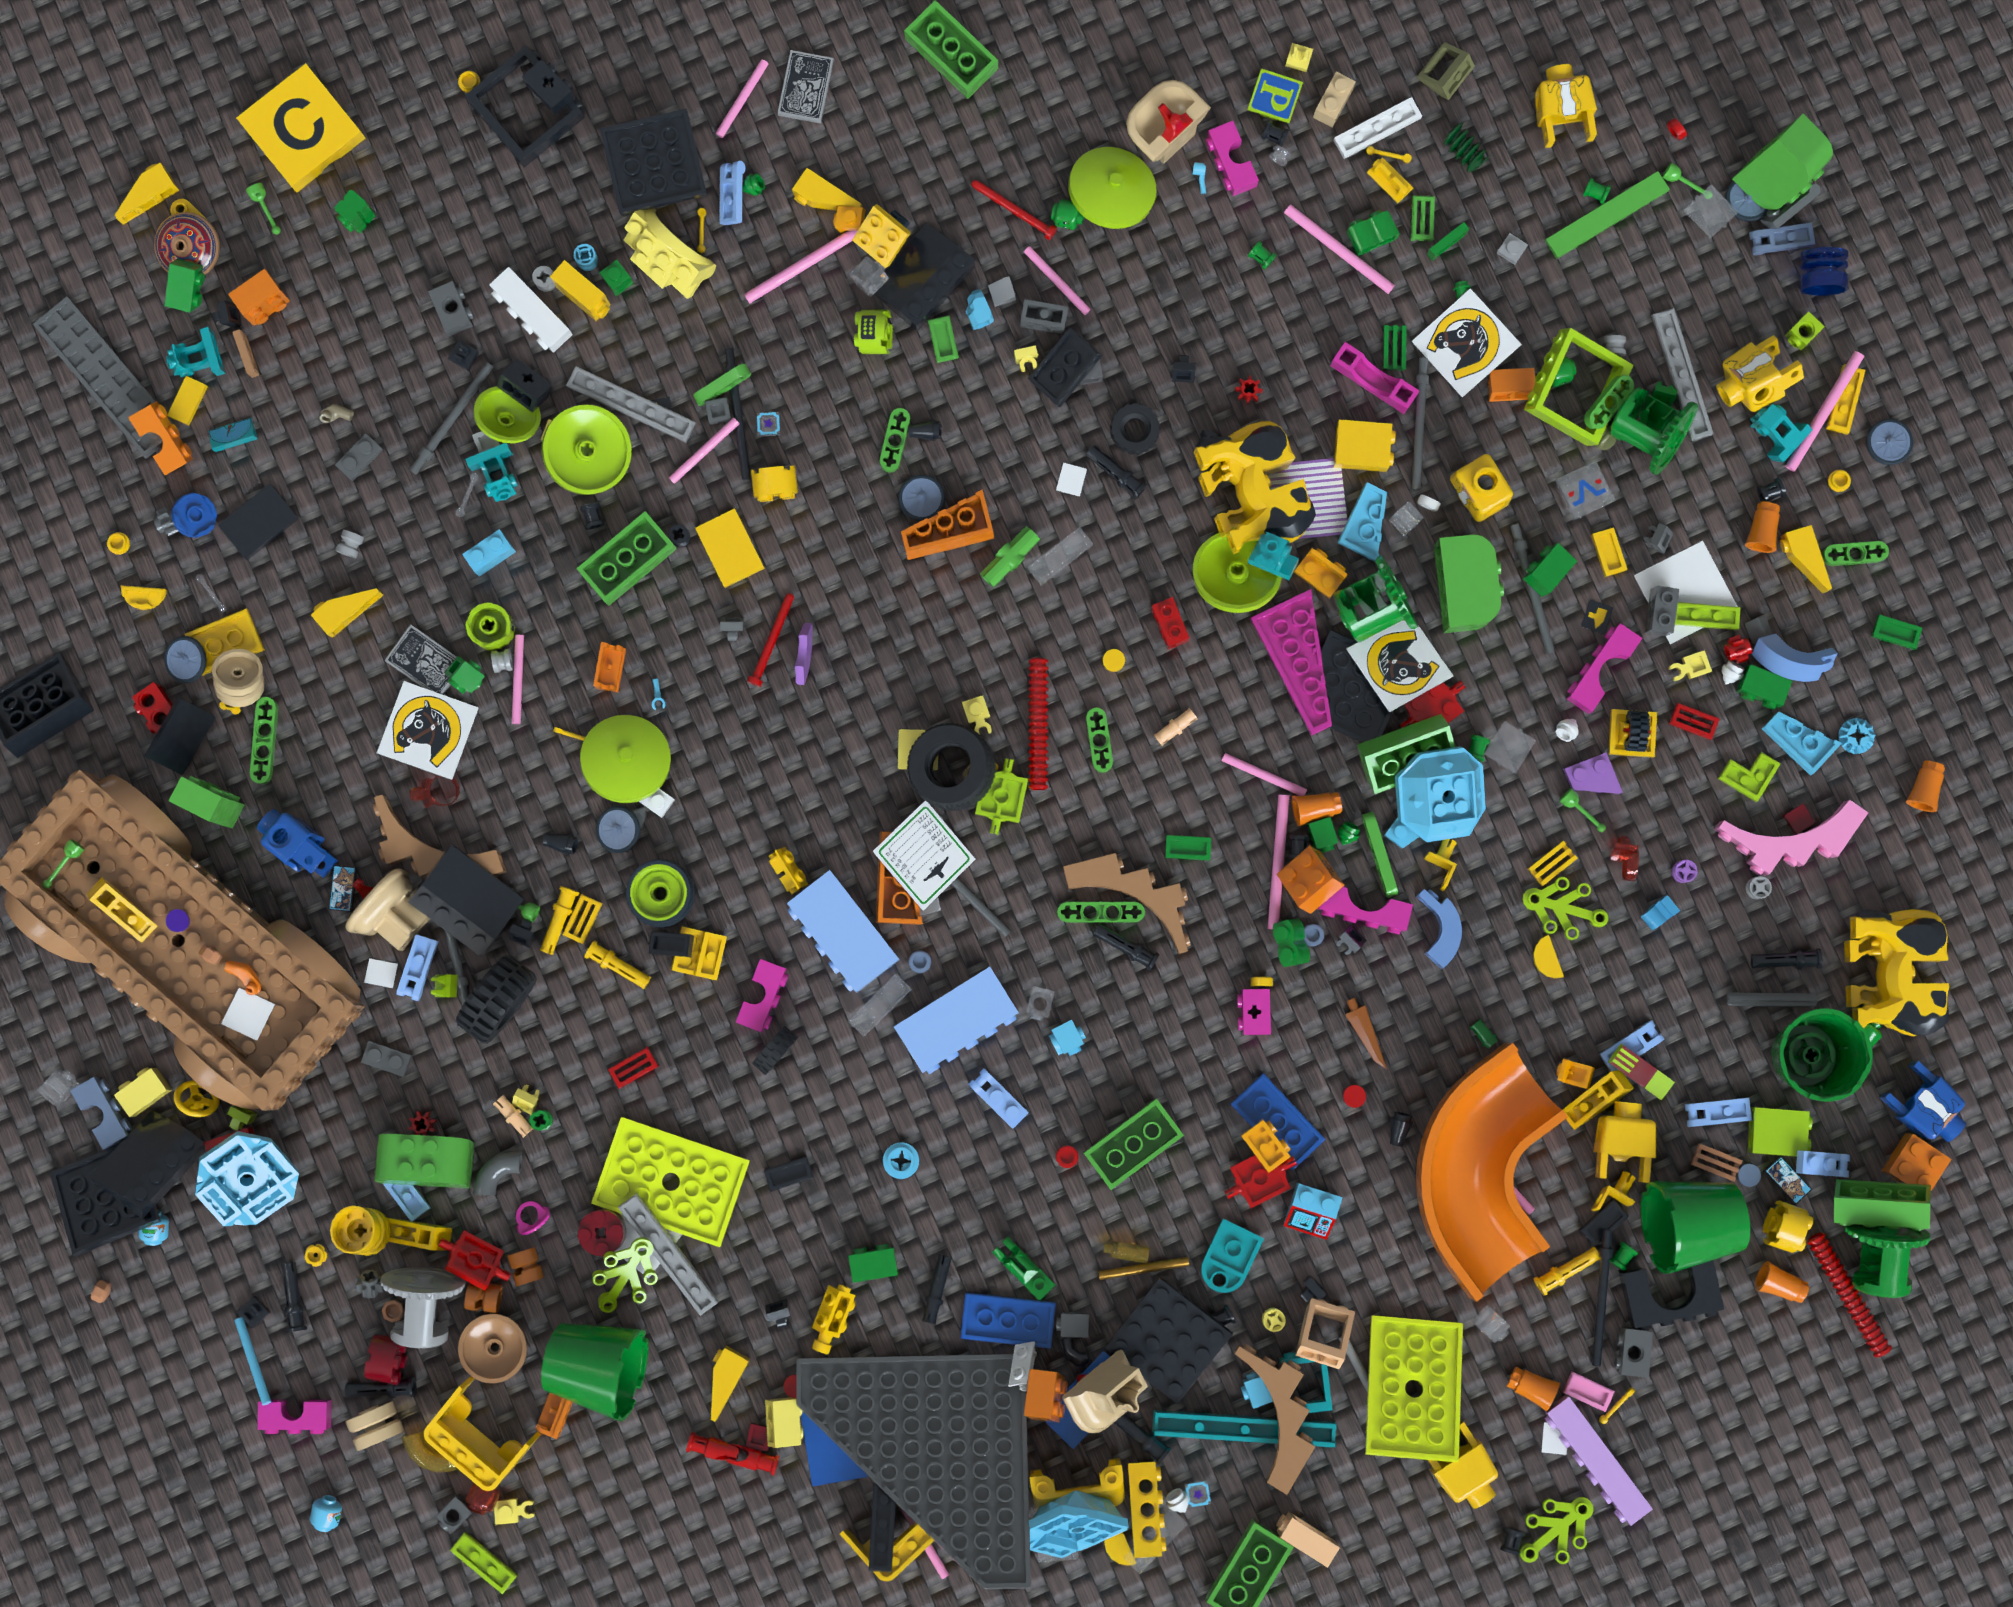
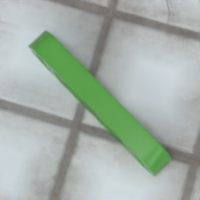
M269 697L259 699L255 708L250 777L258 784L268 783L273 775L278 704ZM267 702L272 706V709H269L267 712V717L272 718V721L260 720L261 716H266V711L262 709V706H265ZM267 723L270 725L271 731L268 735L262 736L259 732L260 726ZM265 745L269 749V754L265 758H260L257 751L259 747ZM257 760L268 762V765L263 764L262 770L266 772V776H262L261 780L260 777L256 776V772L261 770V765L256 764Z
M1373 811L1362 814V822L1384 893L1387 898L1397 896V885Z
M1065 902L1059 906L1057 914L1059 919L1066 923H1135L1143 919L1145 909L1138 902ZM1121 905L1126 906L1125 910H1132L1133 906H1137V910H1141V914L1137 915L1136 919L1131 914H1125L1126 919H1121L1123 913ZM1065 906H1070V910H1077L1076 906H1081V919H1076L1077 914H1071L1069 919H1066L1065 915L1061 914V910H1065ZM1087 906H1093L1096 909V916L1092 919L1086 918L1083 914ZM1109 906L1117 907L1119 910L1118 917L1114 919L1107 917L1106 909Z

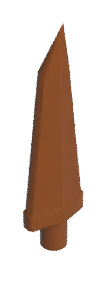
M1355 998L1347 1000L1346 1002L1351 1011L1345 1014L1346 1018L1353 1026L1372 1059L1387 1069L1366 1005L1359 1007Z

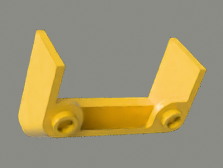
M470 1376L456 1389L425 1428L424 1438L428 1444L477 1486L485 1491H491L500 1484L522 1459L541 1433L537 1431L524 1446L515 1440L505 1442L501 1448L494 1444L466 1420L471 1413L472 1405L463 1393L475 1379Z
M915 1522L914 1525L910 1526L894 1541L892 1572H874L875 1575L882 1581L893 1580L934 1540ZM848 1528L843 1530L840 1535L869 1567L870 1539L862 1545Z

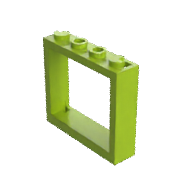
M1572 328L1559 329L1557 336L1553 337L1554 343L1550 351L1544 357V365L1535 378L1533 390L1527 396L1529 399L1524 410L1586 446L1598 445L1607 424L1601 429L1586 427L1584 430L1544 407L1545 399L1571 342L1613 366L1603 391L1616 376H1629L1633 364ZM1624 381L1620 382L1622 386L1619 390H1623ZM1607 396L1605 405L1609 409L1613 406V399ZM1594 415V417H1595L1594 423H1598L1597 417H1598L1599 415Z

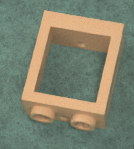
M1311 1298L1306 1307L1296 1356L1340 1369L1345 1360L1355 1311H1351L1345 1306L1329 1304L1322 1299ZM1314 1314L1345 1323L1339 1349L1308 1340Z
M1289 1511L1286 1516L1282 1514L1276 1524L1278 1527L1277 1533L1280 1538L1327 1568L1340 1548L1335 1540Z

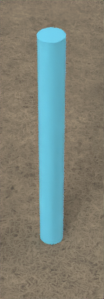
M241 1317L235 1320V1324L262 1405H267L271 1403V1399L245 1321Z

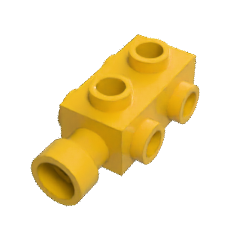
M841 1284L838 1287L828 1285L812 1326L813 1329L820 1332L818 1339L814 1340L812 1349L829 1354L832 1347L830 1345L832 1338H839L840 1334L846 1330L847 1316L855 1307L854 1298L856 1295L850 1293L851 1288Z

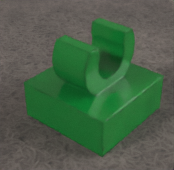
M1658 382L1651 396L1672 407L1677 396V389H1674L1673 385L1666 387L1661 385L1662 382Z

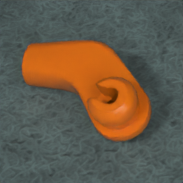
M229 960L226 962L225 972L240 978L246 987L245 992L248 995H255L261 991V982L250 965Z

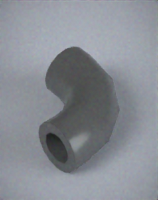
M522 1151L501 1152L488 1159L477 1173L473 1194L496 1195L497 1184L503 1176L512 1173L520 1174L523 1163Z

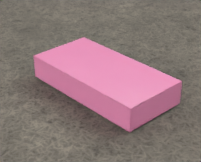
M1572 1371L1563 1390V1393L1606 1412L1615 1392Z

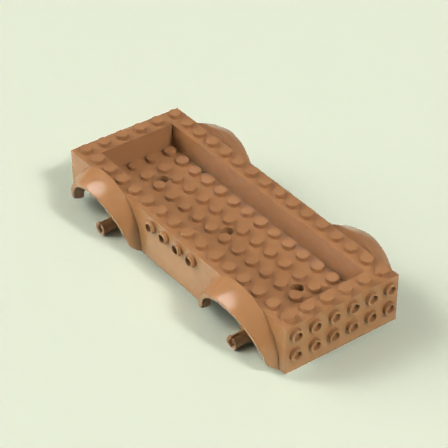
M82 770L73 772L67 779V785L55 792L52 796L53 801L38 812V818L33 824L30 823L23 829V835L18 841L12 842L7 848L8 852L6 855L0 858V884L6 889L4 906L9 917L28 938L49 952L71 961L95 965L96 968L94 970L100 976L110 978L115 989L121 993L125 991L131 996L129 1000L135 1006H142L148 1011L146 1015L151 1020L161 1022L175 1034L174 1053L177 1060L187 1074L206 1091L225 1102L242 1108L261 1109L263 1111L280 1109L287 1101L286 1098L290 1093L294 1092L301 1085L302 1079L315 1069L316 1063L320 1058L324 1057L331 1050L332 1044L345 1034L346 1028L350 1023L357 1020L361 1015L365 1005L359 1001L361 990L330 954L304 932L282 919L269 924L191 857L192 845L180 829L153 802L127 781L113 774L100 779L97 775ZM73 839L78 842L85 850L79 857L69 858L51 882L52 886L48 889L42 886L43 881L48 880L66 856L64 846L67 841ZM96 861L100 864V870L96 874H91L90 865ZM101 877L119 890L157 925L142 943L89 900L86 893ZM181 909L189 914L191 921L185 931L174 932L167 927L166 916L170 911ZM181 936H184L185 943L183 946L179 945V939ZM203 945H207L222 954L223 957L218 964L208 963L199 956L198 952ZM228 960L250 965L262 985L261 991L255 995L275 1004L258 1040L221 1024L238 989H246L240 978L225 972V964Z

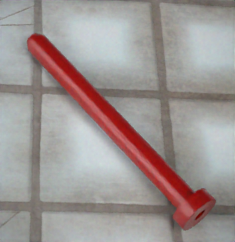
M972 181L971 185L974 189L1045 234L1044 238L1050 241L1055 235L1057 227L1053 224L1048 226L980 181Z
M786 594L754 673L747 678V682L752 685L762 686L763 681L760 679L794 600L793 594Z

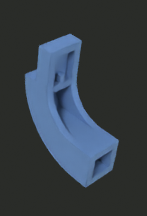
M1777 634L1759 638L1752 652L1753 657L1771 672L1787 679L1803 682L1819 680L1822 672H1826L1833 667V662L1838 654L1833 648L1813 653L1801 652L1788 646Z
M1423 889L1417 894L1416 898L1436 916L1439 923L1438 937L1424 954L1440 969H1443L1452 960L1459 948L1462 936L1461 920L1455 906L1448 898L1439 903V897L1432 890L1426 891Z

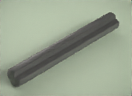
M1729 992L1726 996V1002L1729 1006L1815 1007L1817 1005L1816 994Z

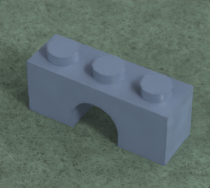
M92 1077L70 1090L80 1110H89L94 1106H98L102 1110L104 1115L103 1121L92 1131L102 1149L105 1150L121 1143L131 1133L132 1126L128 1119L123 1118L120 1113L121 1106L119 1102L111 1097L109 1093L110 1086L104 1078L101 1079V1077Z

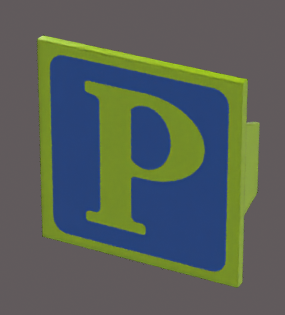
M1261 68L1247 110L1272 120L1290 123L1303 82Z

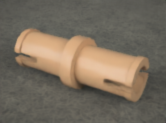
M1188 708L1175 720L1171 719L1169 724L1154 734V736L1163 746L1175 735L1182 734V730L1197 720V717Z
M502 1095L493 1103L504 1115L505 1121L508 1124L511 1123L523 1138L533 1130L528 1121L520 1114L522 1111L516 1109L505 1095Z

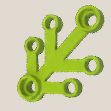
M1565 877L1557 878L1555 883L1542 890L1531 888L1523 894L1524 906L1529 910H1535L1543 924V930L1547 934L1557 931V923L1550 920L1544 907L1554 911L1568 940L1577 939L1579 930L1572 926L1566 914L1587 919L1594 927H1603L1608 922V914L1602 909L1589 911L1569 905L1572 901L1580 897H1586L1591 893V887L1586 883L1578 885L1577 889L1557 900H1551L1546 897L1558 890L1563 891L1569 887V880ZM1559 880L1565 881L1566 886L1564 888L1559 887ZM1581 886L1587 888L1586 894L1580 892ZM1532 895L1538 897L1537 903L1531 902ZM1597 914H1601L1603 916L1602 922H1598L1596 920ZM1548 923L1553 924L1554 929L1552 931L1547 930L1546 925ZM1570 929H1573L1576 933L1573 938L1568 935Z
M639 1237L632 1242L629 1248L616 1252L609 1251L604 1254V1264L607 1267L613 1268L594 1271L592 1274L593 1283L601 1286L606 1283L607 1279L619 1277L610 1292L602 1293L599 1296L598 1304L601 1311L610 1313L616 1309V1299L628 1279L633 1289L632 1297L634 1302L642 1303L646 1300V1292L641 1287L636 1266L641 1260L645 1271L643 1277L646 1284L653 1285L657 1282V1273L653 1270L649 1258L653 1253V1244L649 1239ZM640 1248H645L644 1251H638ZM609 1257L615 1258L613 1261H607ZM631 1257L626 1264L616 1266L618 1260ZM649 1275H654L652 1279L647 1278ZM597 1276H603L601 1280L595 1279ZM638 1293H642V1294H643L641 1297H636V1296H635V1295L638 1294ZM606 1303H611L610 1306H604Z
M1577 1497L1571 1503L1558 1502L1551 1498L1543 1501L1542 1507L1547 1513H1554L1556 1510L1569 1512L1563 1518L1537 1516L1534 1513L1527 1514L1525 1523L1530 1528H1536L1537 1526L1552 1528L1533 1544H1522L1519 1548L1521 1552L1520 1557L1525 1562H1534L1538 1558V1552L1558 1536V1546L1554 1557L1558 1563L1566 1564L1570 1558L1567 1552L1568 1530L1575 1520L1576 1531L1575 1536L1572 1538V1544L1577 1549H1584L1587 1545V1540L1584 1537L1585 1521L1593 1514V1505L1585 1497ZM1548 1502H1553L1554 1504L1551 1510L1546 1509ZM1580 1505H1585L1586 1510L1584 1513H1579L1578 1508ZM1530 1517L1536 1518L1535 1524H1529L1528 1520ZM1578 1538L1583 1539V1544L1580 1546L1576 1545V1539ZM1527 1550H1533L1532 1557H1526ZM1560 1553H1565V1559L1562 1561L1559 1560L1558 1555Z

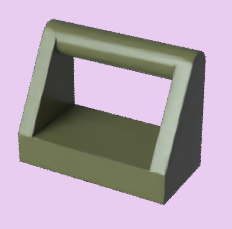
M1443 42L1417 75V78L1441 97L1449 100L1475 65L1469 53ZM1447 52L1455 58L1454 62L1439 81L1429 77L1428 75Z

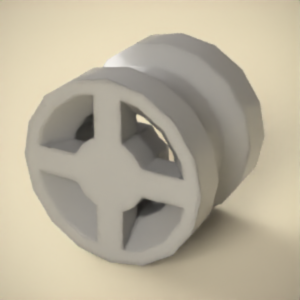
M547 266L537 267L532 274L536 287L543 292H548L555 288L550 278L553 271Z
M1609 335L1604 337L1603 342L1606 344L1607 350L1619 357L1626 355V350L1624 349L1625 336Z
M510 648L505 649L503 652L491 651L494 673H499L504 669L513 671V658Z
M1758 876L1748 880L1745 890L1750 898L1757 900L1769 896L1772 885L1766 877Z

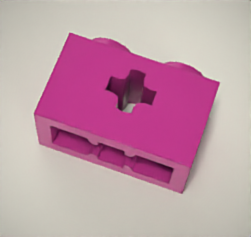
M1242 989L1241 994H1237V1007L1241 1008L1242 1017H1238V1031H1242V1035H1270V989ZM1252 1006H1255V1009L1260 1012L1255 1016V1019H1252V1015L1248 1014V1010H1251Z

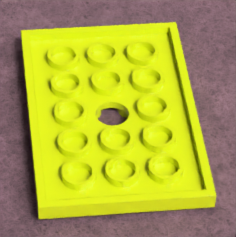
M621 1117L591 1204L622 1214L618 1208L619 1205L638 1193L665 1229L721 1247L750 1160ZM668 1173H675L680 1179V1185L674 1191L665 1189L662 1183L663 1177Z
M1371 1316L1366 1455L1447 1462L1459 1461L1463 1323ZM1410 1380L1418 1381L1423 1387L1421 1396L1416 1398L1410 1397L1405 1390L1406 1383Z

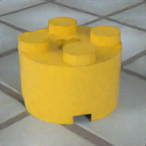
M784 466L760 468L759 473L756 470H751L754 498H757V501H773L775 496H779L782 500L795 499V494L798 493L795 466H790V470L784 469Z
M1776 1201L1775 1204L1778 1206L1775 1209L1770 1208L1764 1221L1763 1232L1767 1233V1239L1763 1238L1764 1243L1790 1253H1794L1797 1250L1803 1251L1806 1245L1805 1237L1807 1231L1813 1225V1217L1809 1216L1806 1209L1783 1201Z

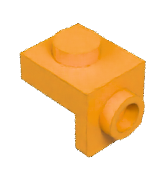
M838 206L837 213H835L833 219L835 228L841 234L847 231H858L864 222L865 209L863 207Z
M1563 1058L1562 1063H1559L1557 1067V1080L1589 1089L1595 1068Z

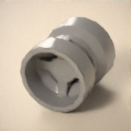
M343 530L341 534L342 542L337 544L335 551L356 559L359 553L357 547L363 543L364 537Z

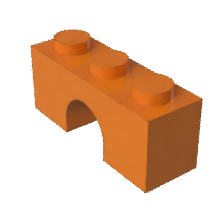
M156 401L128 418L140 437L149 432L156 433L161 437L163 448L153 458L163 474L167 475L193 460V457L191 456L192 451L190 447L183 443L179 437L180 432L178 428L169 421L166 409Z

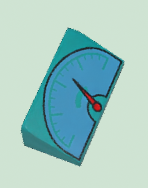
M252 418L209 430L211 448L215 452L258 439Z

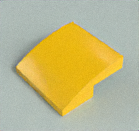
M681 926L680 934L694 935L691 958L674 956L670 970L717 980L727 936Z

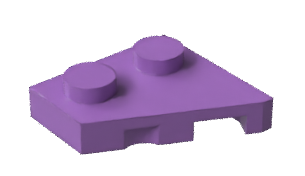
M1607 753L1563 769L1570 787L1575 791L1623 793Z

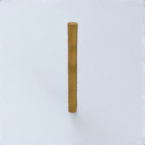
M1188 1257L1102 1270L1098 1271L1099 1279L1104 1280L1189 1266Z

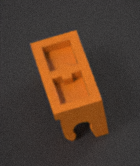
M1534 368L1491 371L1488 379L1489 402L1528 400L1527 396L1535 385Z
M601 642L593 684L596 689L619 692L626 648L620 645L613 646Z
M549 1393L536 1426V1431L554 1439L559 1438L573 1402Z

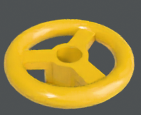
M194 1080L184 1082L176 1088L174 1103L181 1112L188 1116L205 1117L214 1113L219 1106L220 1099L211 1094L213 1100L203 1097L198 1091V1087H202ZM190 1088V1098L182 1103L181 1093L185 1089Z

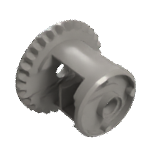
M428 1267L400 1268L383 1274L381 1277L383 1289L388 1291L389 1294L406 1298L404 1320L395 1322V1326L390 1332L391 1340L398 1345L410 1348H432L445 1343L448 1340V1327L436 1321L437 1299H445L460 1293L464 1288L465 1280L446 1270Z

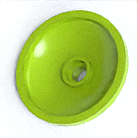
M497 386L482 392L474 405L473 414L477 426L488 437L499 442L519 443L528 440L537 432L540 425L541 413L539 407L532 413Z

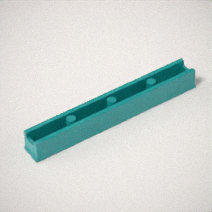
M1153 1410L1152 1433L1154 1436L1278 1444L1279 1427L1277 1418ZM1304 1420L1297 1434H1300V1432L1307 1434L1313 1438L1312 1443L1315 1446L1335 1447L1336 1422Z

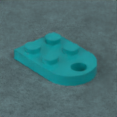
M1222 1218L1201 1264V1274L1205 1283L1214 1291L1228 1293L1238 1289L1243 1284L1264 1238ZM1218 1273L1223 1274L1226 1278L1224 1285L1215 1286L1213 1284L1214 1275Z

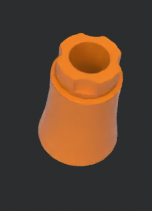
M1765 501L1758 503L1751 530L1745 543L1748 549L1764 553L1776 551L1777 528L1780 517V506L1778 504Z
M1929 760L1923 762L1913 789L1906 800L1909 806L1927 812L1937 811L1940 789L1944 779V765Z
M1327 792L1315 795L1292 796V810L1296 824L1301 826L1312 821L1340 814L1342 812V803L1339 793L1330 794Z
M1769 1261L1763 1263L1755 1280L1756 1291L1773 1294L1798 1303L1804 1301L1809 1291L1808 1282L1778 1268Z
M1518 1367L1514 1368L1507 1382V1387L1534 1402L1546 1412L1550 1408L1560 1386V1382L1546 1379L1526 1369L1523 1371Z

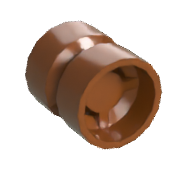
M536 1247L507 1256L510 1268L515 1269L513 1278L516 1286L545 1277L542 1266L537 1264L539 1256Z
M468 1283L464 1308L472 1311H479L482 1308L485 1313L498 1314L503 1286L489 1283L484 1291Z

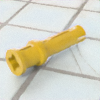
M564 886L559 888L561 890L557 903L553 904V910L555 911L542 946L539 949L551 955L554 954L567 915L573 912L571 908L575 897L579 896L580 893Z
M596 940L592 942L584 956L586 959L591 958L601 964L603 969L608 967L642 989L647 986L651 979L650 976L616 957L613 950L608 951L598 945Z
M1592 1247L1559 1268L1552 1267L1543 1276H1536L1534 1282L1542 1295L1545 1296L1554 1287L1564 1285L1567 1278L1601 1260L1599 1252L1595 1247Z

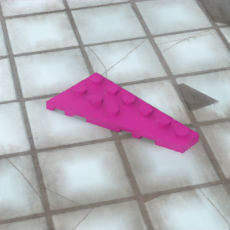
M1310 589L1251 617V621L1312 736L1331 727L1332 722Z

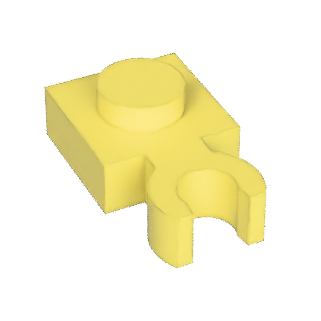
M1705 650L1683 657V665L1674 663L1668 667L1669 670L1673 668L1679 670V675L1672 678L1673 681L1682 679L1685 674L1688 675L1689 679L1712 672Z
M983 695L962 702L968 723H976L974 731L980 734L979 729L986 727L990 734L992 732L991 726L984 720L989 718L990 714Z
M518 1498L495 1500L493 1502L495 1525L518 1523L520 1515L527 1519L535 1516V1513H528L525 1509L527 1505L534 1504L533 1500H526L521 1505H518Z

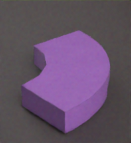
M804 623L799 633L798 655L795 663L796 683L799 685H805L809 672L813 639L812 623Z

